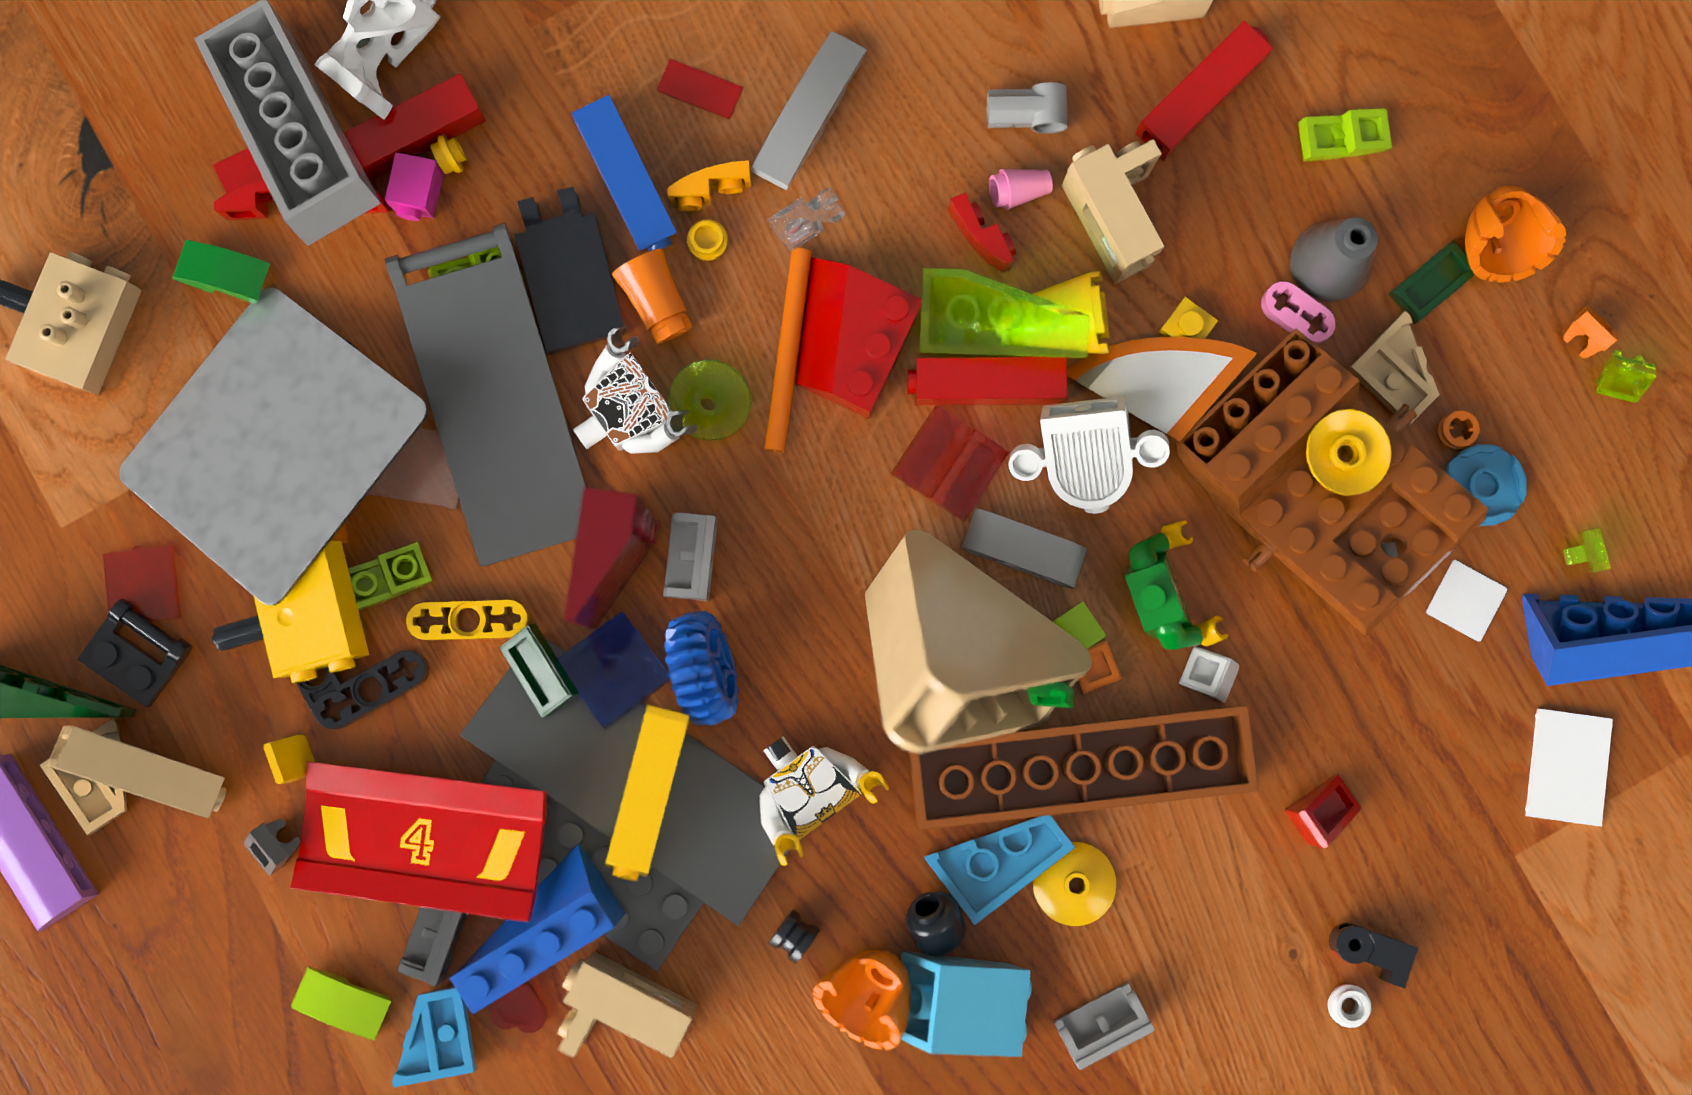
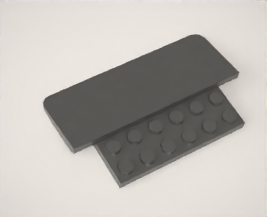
M546 640L579 694L552 715L542 718L510 667L460 736L496 760L481 783L547 791L546 820L537 887L581 843L626 913L613 929L603 935L655 971H658L703 902L739 926L780 865L775 846L761 824L760 794L765 787L685 733L647 877L638 875L637 882L612 876L613 869L605 867L647 706L553 642Z

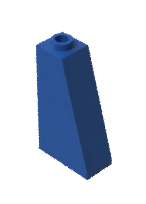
M610 95L572 112V118L638 250L641 251L647 248L648 251L671 245L672 242L669 236L677 232Z

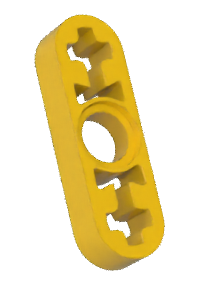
M514 600L422 602L410 609L407 614L406 625L414 637L428 641L512 638L527 625H530V613L523 604ZM492 607L490 615L504 616L507 615L508 608L512 607L513 613L521 616V621L514 623L513 630L508 631L506 624L491 623L493 631L486 632L489 626V615L486 608ZM451 608L448 615V625L451 633L445 634L447 625H432L429 628V633H425V628L417 625V619L425 616V610H429L430 616L441 618L447 617L445 609ZM467 608L476 610L480 616L479 626L472 632L462 631L457 622L459 614Z

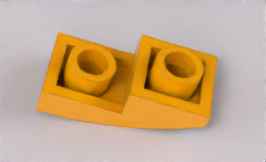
M749 160L707 167L676 181L667 188L670 205L678 206L680 211H699L702 209V205H712L711 189H718V192L722 194L741 193L743 188H751Z

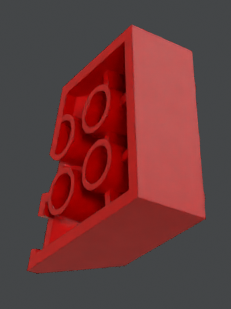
M811 257L795 384L870 419L922 310L923 299L848 264Z

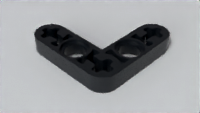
M404 650L346 682L343 681L339 672L330 673L329 667H326V678L320 685L313 686L307 681L296 684L317 722L327 729H341L419 687L426 681L429 675V664L422 654ZM404 659L408 662H417L418 668L413 671L415 678L412 680L410 677L403 676L394 680L393 683L398 689L393 691L391 680L383 673V670L387 668L388 674L394 675L404 668L402 663ZM369 678L378 679L383 687L381 697L374 702L365 700L361 693L363 683ZM350 689L353 700L361 707V710L357 711L356 705H350L340 711L342 719L338 720L336 717L328 718L326 712L331 709L329 701L343 703L349 700L351 696L346 691Z

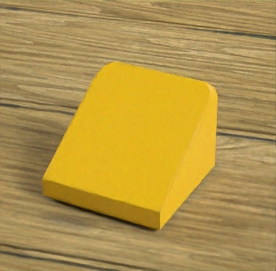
M304 734L264 744L265 747H263L274 779L278 784L291 783L306 777L307 762H315L307 737Z

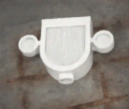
M1126 396L1044 405L1040 418L1044 448H1037L1032 444H1021L1015 447L1010 455L1009 470L1015 478L1022 481H1030L1038 477L1042 468L1046 467L1050 484L1061 499L1075 507L1083 508L1087 513H1101L1107 511L1109 505L1121 498L1128 489L1132 479L1133 457H1136L1146 467H1158L1165 463L1169 457V440L1165 434L1158 430H1147L1138 437L1131 438Z

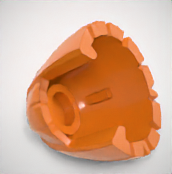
M1514 185L1500 186L1492 193H1487L1481 198L1470 215L1465 234L1467 261L1473 273L1480 279L1486 280L1488 278L1490 282L1496 280L1498 283L1510 282L1511 278L1515 281L1535 274L1536 268L1542 270L1554 260V255L1560 253L1563 243L1566 241L1564 238L1566 230L1559 217L1543 201L1522 187Z
M867 950L857 953L833 967L818 981L812 992V995H814L813 1000L817 1008L823 1010V1016L833 1026H840L841 1032L847 1031L850 1038L859 1043L864 1040L866 1046L882 1050L884 1047L886 1050H890L898 1046L908 1024L911 986L909 974L904 963L893 953L880 950Z

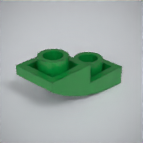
M185 240L172 279L212 294L214 290L256 304L270 263L225 248Z

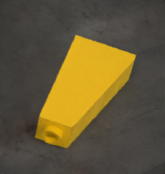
M647 705L605 867L613 869L612 876L637 882L638 875L644 877L648 875L690 715Z

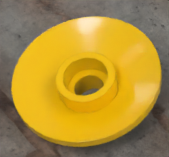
M1340 410L1325 416L1315 425L1308 438L1306 454L1309 468L1322 486L1337 494L1357 495L1371 490L1384 478L1390 465L1391 447L1385 430L1373 417L1357 410ZM1340 447H1344L1348 451L1349 456L1346 462L1341 461L1338 457L1337 451Z
M1071 841L1075 848L1033 880V892L1038 905L1051 919L1068 926H1082L1098 920L1110 908L1116 893V875L1109 859L1099 849L1087 843ZM1075 877L1081 878L1084 882L1083 889L1078 893H1073L1069 889V883Z

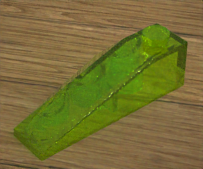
M923 268L920 353L1088 358L1090 315L966 269Z

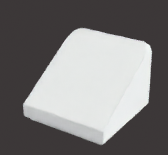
M1194 646L1179 684L1224 703L1239 670V664L1231 658Z

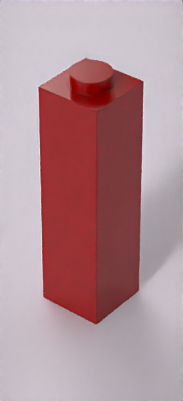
M1244 20L1140 122L1135 135L1144 143L1154 139L1161 152L1159 158L1164 162L1265 62L1273 50L1265 33L1255 26L1251 27Z
M459 73L392 107L385 119L377 115L345 131L344 134L370 181L392 170L395 152L419 156L431 150L430 145L438 141L437 137L444 134L450 140L486 122V119L464 78Z
M1066 357L917 358L915 370L907 371L908 394H915V406L1061 404L1067 399Z

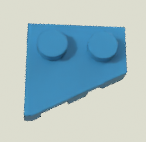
M455 986L420 993L417 996L412 1013L413 1019L410 1029L406 1033L402 1046L404 1049L397 1072L393 1076V1087L473 1073L477 1070L467 1005Z

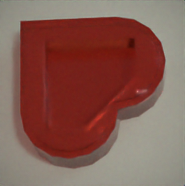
M529 981L497 999L491 1008V1019L497 1027L501 1029L517 1027L525 1033L538 1031L546 1023L548 1017L545 1004Z

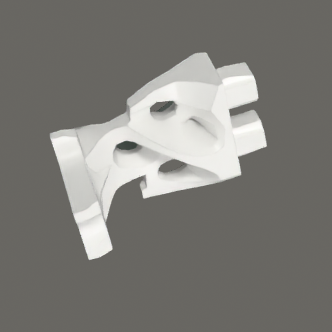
M348 0L343 15L348 25L343 36L314 65L331 77L356 100L363 103L382 119H385L393 105L382 95L376 76L377 67L385 54L388 55V62L397 67L429 33L440 19V16L431 9L437 0H370L369 11L364 14H360V9L369 0ZM404 31L401 41L397 45L392 46L391 39L394 33Z

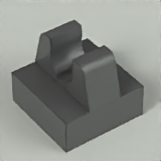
M283 819L266 825L262 823L249 832L244 842L245 847L269 876L282 868L300 845L298 837L292 839L289 843H279L276 839L277 833L281 832L287 824Z

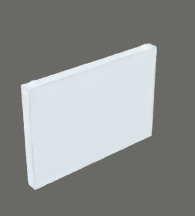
M1537 709L1525 816L1602 827L1613 719Z

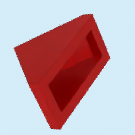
M1339 774L1294 802L1284 811L1308 845L1323 849L1330 846L1362 808Z

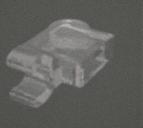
M826 188L807 204L802 198H799L767 220L774 233L791 252L822 232L824 228L821 222L835 223L842 219L846 213L836 202L839 200L838 196L831 188Z

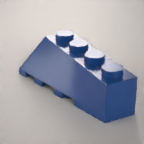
M1523 594L1522 603L1531 658L1547 686L1692 666V599L1646 597L1644 603H1631L1623 600L1622 596H1605L1603 602H1581L1578 595H1560L1559 601L1540 600L1539 594Z
M581 843L537 887L531 921L523 922L506 919L450 977V980L472 1014L610 931L626 914Z

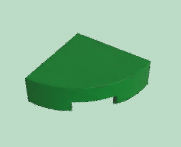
M1054 682L1029 687L1027 690L1030 704L1065 708L1074 706L1075 692L1064 683Z

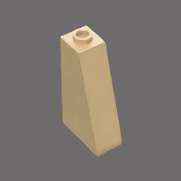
M63 726L47 763L48 767L209 818L211 811L217 812L220 809L226 794V788L222 787L224 777L74 726Z

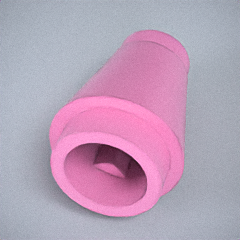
M1000 169L998 174L991 175L989 178V192L992 203L996 208L1004 207L1008 210L1046 194H1051L1052 178L1050 172L1047 169Z

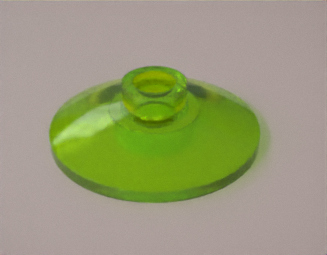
M700 360L684 367L674 378L669 391V407L672 412L684 409L690 411L683 416L682 424L684 427L696 424L697 431L689 435L702 440L715 441L730 437L744 425L751 409V394L745 379L732 366L717 360ZM704 398L711 399L714 402L715 408L713 410L704 409L701 406V400Z

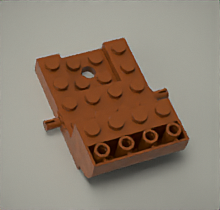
M1296 328L1195 424L1180 442L1176 443L1177 451L1187 470L1210 493V499L1260 542L1243 559L1248 567L1251 566V570L1257 572L1274 555L1366 636L1486 519L1488 507L1403 437L1400 431L1417 417L1416 412L1412 408L1409 410V405L1403 404L1388 420L1374 414L1358 400L1360 380ZM1340 410H1357L1370 415L1383 427L1390 442L1391 460L1386 475L1374 488L1357 495H1341L1326 489L1316 480L1307 461L1306 449L1311 431L1322 418ZM1340 447L1337 451L1338 457L1341 461L1346 462L1349 456L1348 451L1344 447ZM1397 538L1405 544L1406 551L1400 556H1388L1381 549V544L1386 539Z

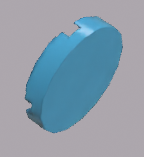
M1477 444L1462 450L1447 463L1444 472L1488 507L1486 519L1479 526H1493L1510 519L1519 509L1527 494V478L1521 463L1513 455H1509L1506 451L1501 450L1503 448L1496 445Z

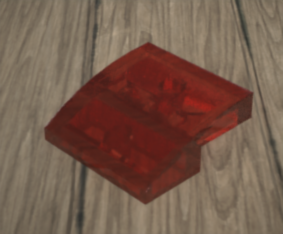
M934 406L891 472V475L942 509L965 521L1009 452L979 430L968 427L942 407Z

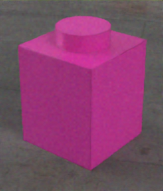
M395 152L385 201L396 211V216L411 221H420L421 216L434 219L444 175L443 170L436 160Z

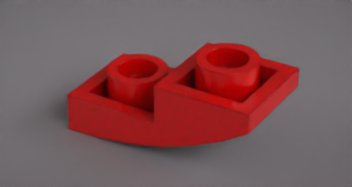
M966 192L950 198L948 210L958 229L971 247L1000 272L1009 271L1014 261L1012 256L1016 255V249L1008 232L1002 234L997 223L982 229L981 226L985 224L981 209L976 201L970 203Z

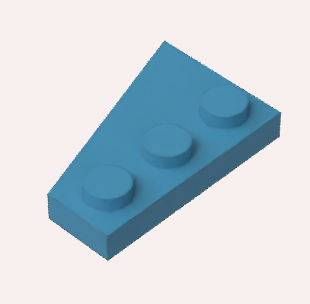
M1046 815L924 856V858L973 924L976 925L1072 851L1075 846L1051 815Z

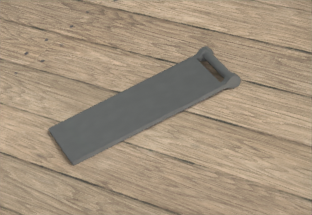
M506 223L493 226V231L400 258L397 254L385 258V264L396 292L479 564L487 566L576 539L583 488L586 487ZM499 246L502 258L411 285L407 284L405 276L407 273Z

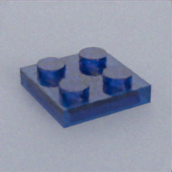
M623 611L558 658L579 692L580 697L604 729L608 728L671 681L667 670Z

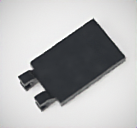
M574 187L557 190L564 215L542 221L539 206L535 202L534 197L517 201L526 232L515 234L543 343L548 355L606 340L612 329L625 325L595 214L583 216L577 193H575ZM626 329L623 330L622 335L627 334Z

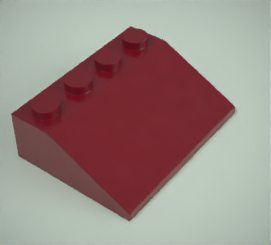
M583 488L564 621L596 629L647 556L649 544L657 543L659 520L655 519L654 512L637 494Z

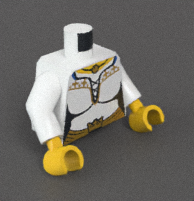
M783 736L764 750V753L777 769V772L763 782L765 788L760 794L761 824L775 846L779 862L785 866L787 862L784 853L789 849H794L798 851L800 858L803 857L804 854L799 840L862 795L858 789H861L867 800L873 804L878 801L870 792L871 789L876 785H882L888 791L889 786L880 773L870 772L853 757L828 747L817 749L815 746H812L798 756Z

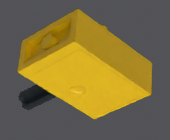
M330 541L281 603L268 606L254 597L258 612L257 616L216 627L212 636L213 644H216L220 651L264 640L273 678L291 677L292 683L315 679L318 677L316 670L329 667L330 673L355 667L354 659L368 656L369 651L342 542Z

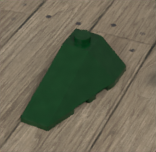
M0 664V718L134 717L137 709Z

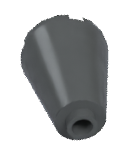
M1362 218L1323 221L1308 227L1298 237L1290 253V270L1296 284L1320 301L1338 302L1356 294L1363 288L1371 274L1378 241L1375 228L1370 222Z

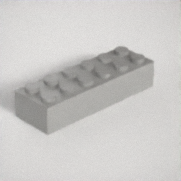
M268 0L256 2L194 38L284 221L307 246L381 204L292 32Z

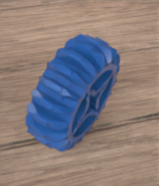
M693 611L674 618V620L669 622L665 633L667 640L664 645L667 652L665 661L669 668L668 676L672 681V690L676 693L677 703L682 706L683 714L690 715L689 720L691 723L698 726L706 724L711 726L722 723V720L731 719L736 713L739 702L737 696L739 692L737 685L738 675L731 653L732 648L729 647L727 642V635L722 631V625L712 613L707 611L698 613Z

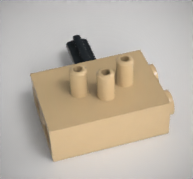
M68 251L66 258L51 252L49 253L34 291L0 279V305L24 314L5 360L99 395L142 291L129 283L131 275L110 266H106L104 272L91 268L93 261Z

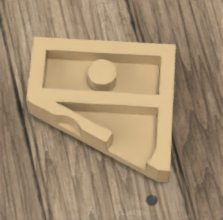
M1404 311L1347 370L1358 378L1393 414L1403 404L1409 405V410L1412 408L1417 414V417L1408 424L1410 425L1440 394L1433 376L1427 371V360L1422 346L1418 347L1409 325L1412 323L1411 317Z
M114 719L91 732L121 742L119 725ZM49 759L40 764L87 835L93 834L128 811L125 791L48 767Z

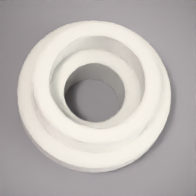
M1344 984L1335 988L1330 994L1328 1011L1332 1019L1341 1026L1354 1028L1362 1025L1369 1018L1371 1001L1368 994L1362 988L1353 984ZM1347 998H1353L1355 1002L1354 1009L1351 1012H1344L1342 1009L1343 1001Z

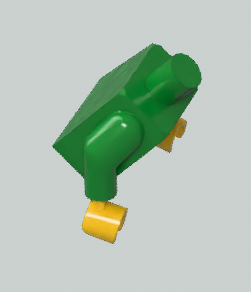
M1186 520L1164 525L1161 528V532L1133 545L1129 551L1130 564L1126 566L1125 579L1145 633L1153 639L1157 638L1161 646L1168 650H1176L1199 644L1208 647L1228 638V634L1221 635L1216 628V623L1223 621L1220 616H1215L1200 624L1193 625L1166 552L1169 549L1193 542V536L1184 538L1181 528L1187 524Z

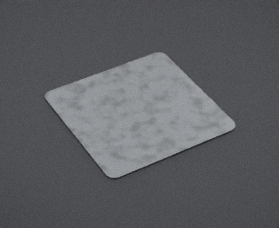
M270 287L260 292L256 304L250 303L120 467L119 477L124 485L260 602L268 606H274L286 598L424 423L428 415V407L424 400L278 289Z

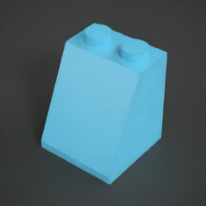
M902 951L901 961L904 963L910 978L911 1004L908 1024L901 1040L931 1054L1022 1057L1023 1043L1027 1036L1025 1022L1027 1001L1032 991L1030 981L1031 970L1010 963Z

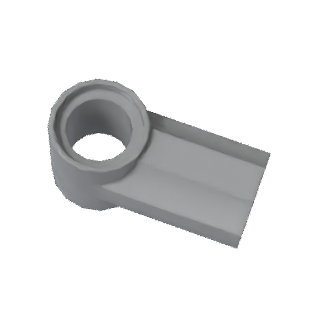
M1048 82L1036 84L1030 89L988 90V128L1031 127L1034 132L1047 134L1066 130L1068 128L1066 85Z

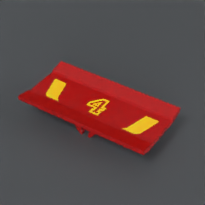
M307 762V795L299 854L295 863L290 885L291 889L523 922L531 921L536 900L546 820L547 791Z

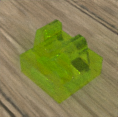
M1614 350L1606 361L1602 374L1596 381L1597 393L1637 403L1656 378L1655 364L1645 362V359L1640 355H1636L1634 359L1622 357L1621 351Z
M1600 528L1580 532L1583 545L1562 549L1566 566L1587 561L1589 570L1592 573L1611 569Z

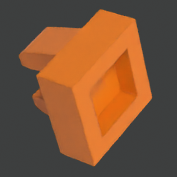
M1588 304L1575 315L1563 336V340L1566 343L1578 335L1584 336L1586 334L1588 336V344L1579 351V355L1584 359L1602 350L1605 351L1617 341V332Z

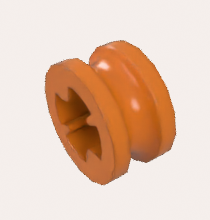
M1463 410L1455 411L1443 417L1437 426L1439 441L1446 448L1453 450L1471 445L1478 438L1480 432L1479 422L1476 417L1470 412ZM1451 422L1454 424L1462 422L1467 430L1462 431L1463 434H1466L1465 439L1462 436L1452 437L1450 430L1454 429V427L1450 426Z

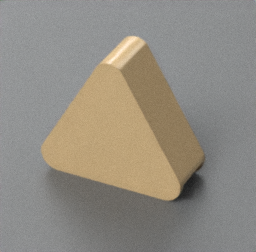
M910 530L905 534L865 592L883 726L889 737L896 744L911 752L923 753L1043 726L1050 718L1051 712L1055 707L1030 704L1028 688L1054 682H1061L1072 687L1092 666L1091 656L1080 641L931 534L921 530Z

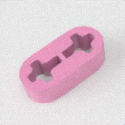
M1278 282L1273 284L1263 294L1261 299L1263 313L1288 333L1297 328L1316 345L1323 343L1333 334L1335 330L1333 314L1325 306L1289 282ZM1282 293L1286 294L1289 297L1286 304L1296 312H1293L1288 307H1284L1280 311L1274 307L1276 299L1272 295L1278 297ZM1300 315L1308 320H1312L1315 317L1320 318L1322 322L1319 327L1324 332L1309 333L1310 324Z

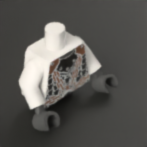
M621 325L609 332L608 344L595 361L585 384L586 395H584L582 400L593 416L573 430L586 449L608 436L618 451L625 449L631 454L660 452L679 439L680 436L695 433L697 425L684 427L682 418L690 411L684 409L672 412L631 352L625 356V351L638 345L639 338L634 336L625 343L622 339V332L626 329L627 325Z

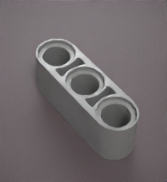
M981 509L974 510L961 546L963 550L1070 589L1075 588L1088 552L1087 548L1077 543Z

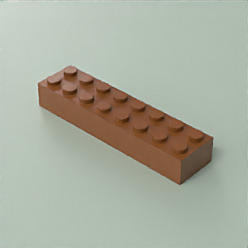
M1231 706L1030 729L923 753L908 751L916 824L919 830L1259 791L1248 706Z

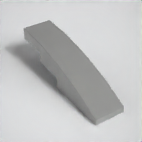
M833 31L830 32L772 128L751 167V172L787 191L823 135L825 125L843 99L847 85L864 61L867 52L866 48Z

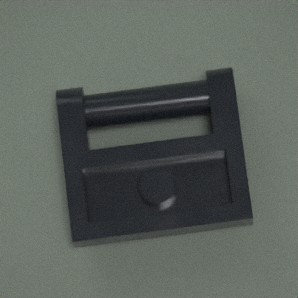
M121 598L110 609L107 619L77 660L143 706L151 707L187 658L193 646L182 638L177 641L134 611L133 604ZM123 624L167 653L163 663L119 634L118 631Z

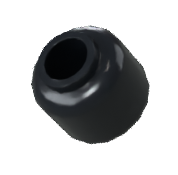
M943 892L925 893L917 897L907 909L905 916L907 929L915 945L923 953L928 955L949 953L957 948L964 939L966 933L965 921L957 903L950 895Z

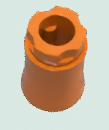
M662 248L644 253L626 262L612 273L614 279L635 307L647 331H651L657 345L666 343L693 327L686 314L688 310L677 290Z

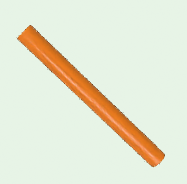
M792 248L764 448V450L770 452L785 453L812 251L804 248Z

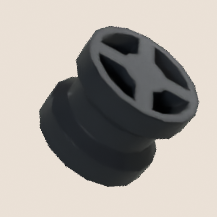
M793 909L773 934L768 944L774 948L785 950L788 953V959L796 964L812 944L820 929L814 924L807 925L801 920L800 914Z

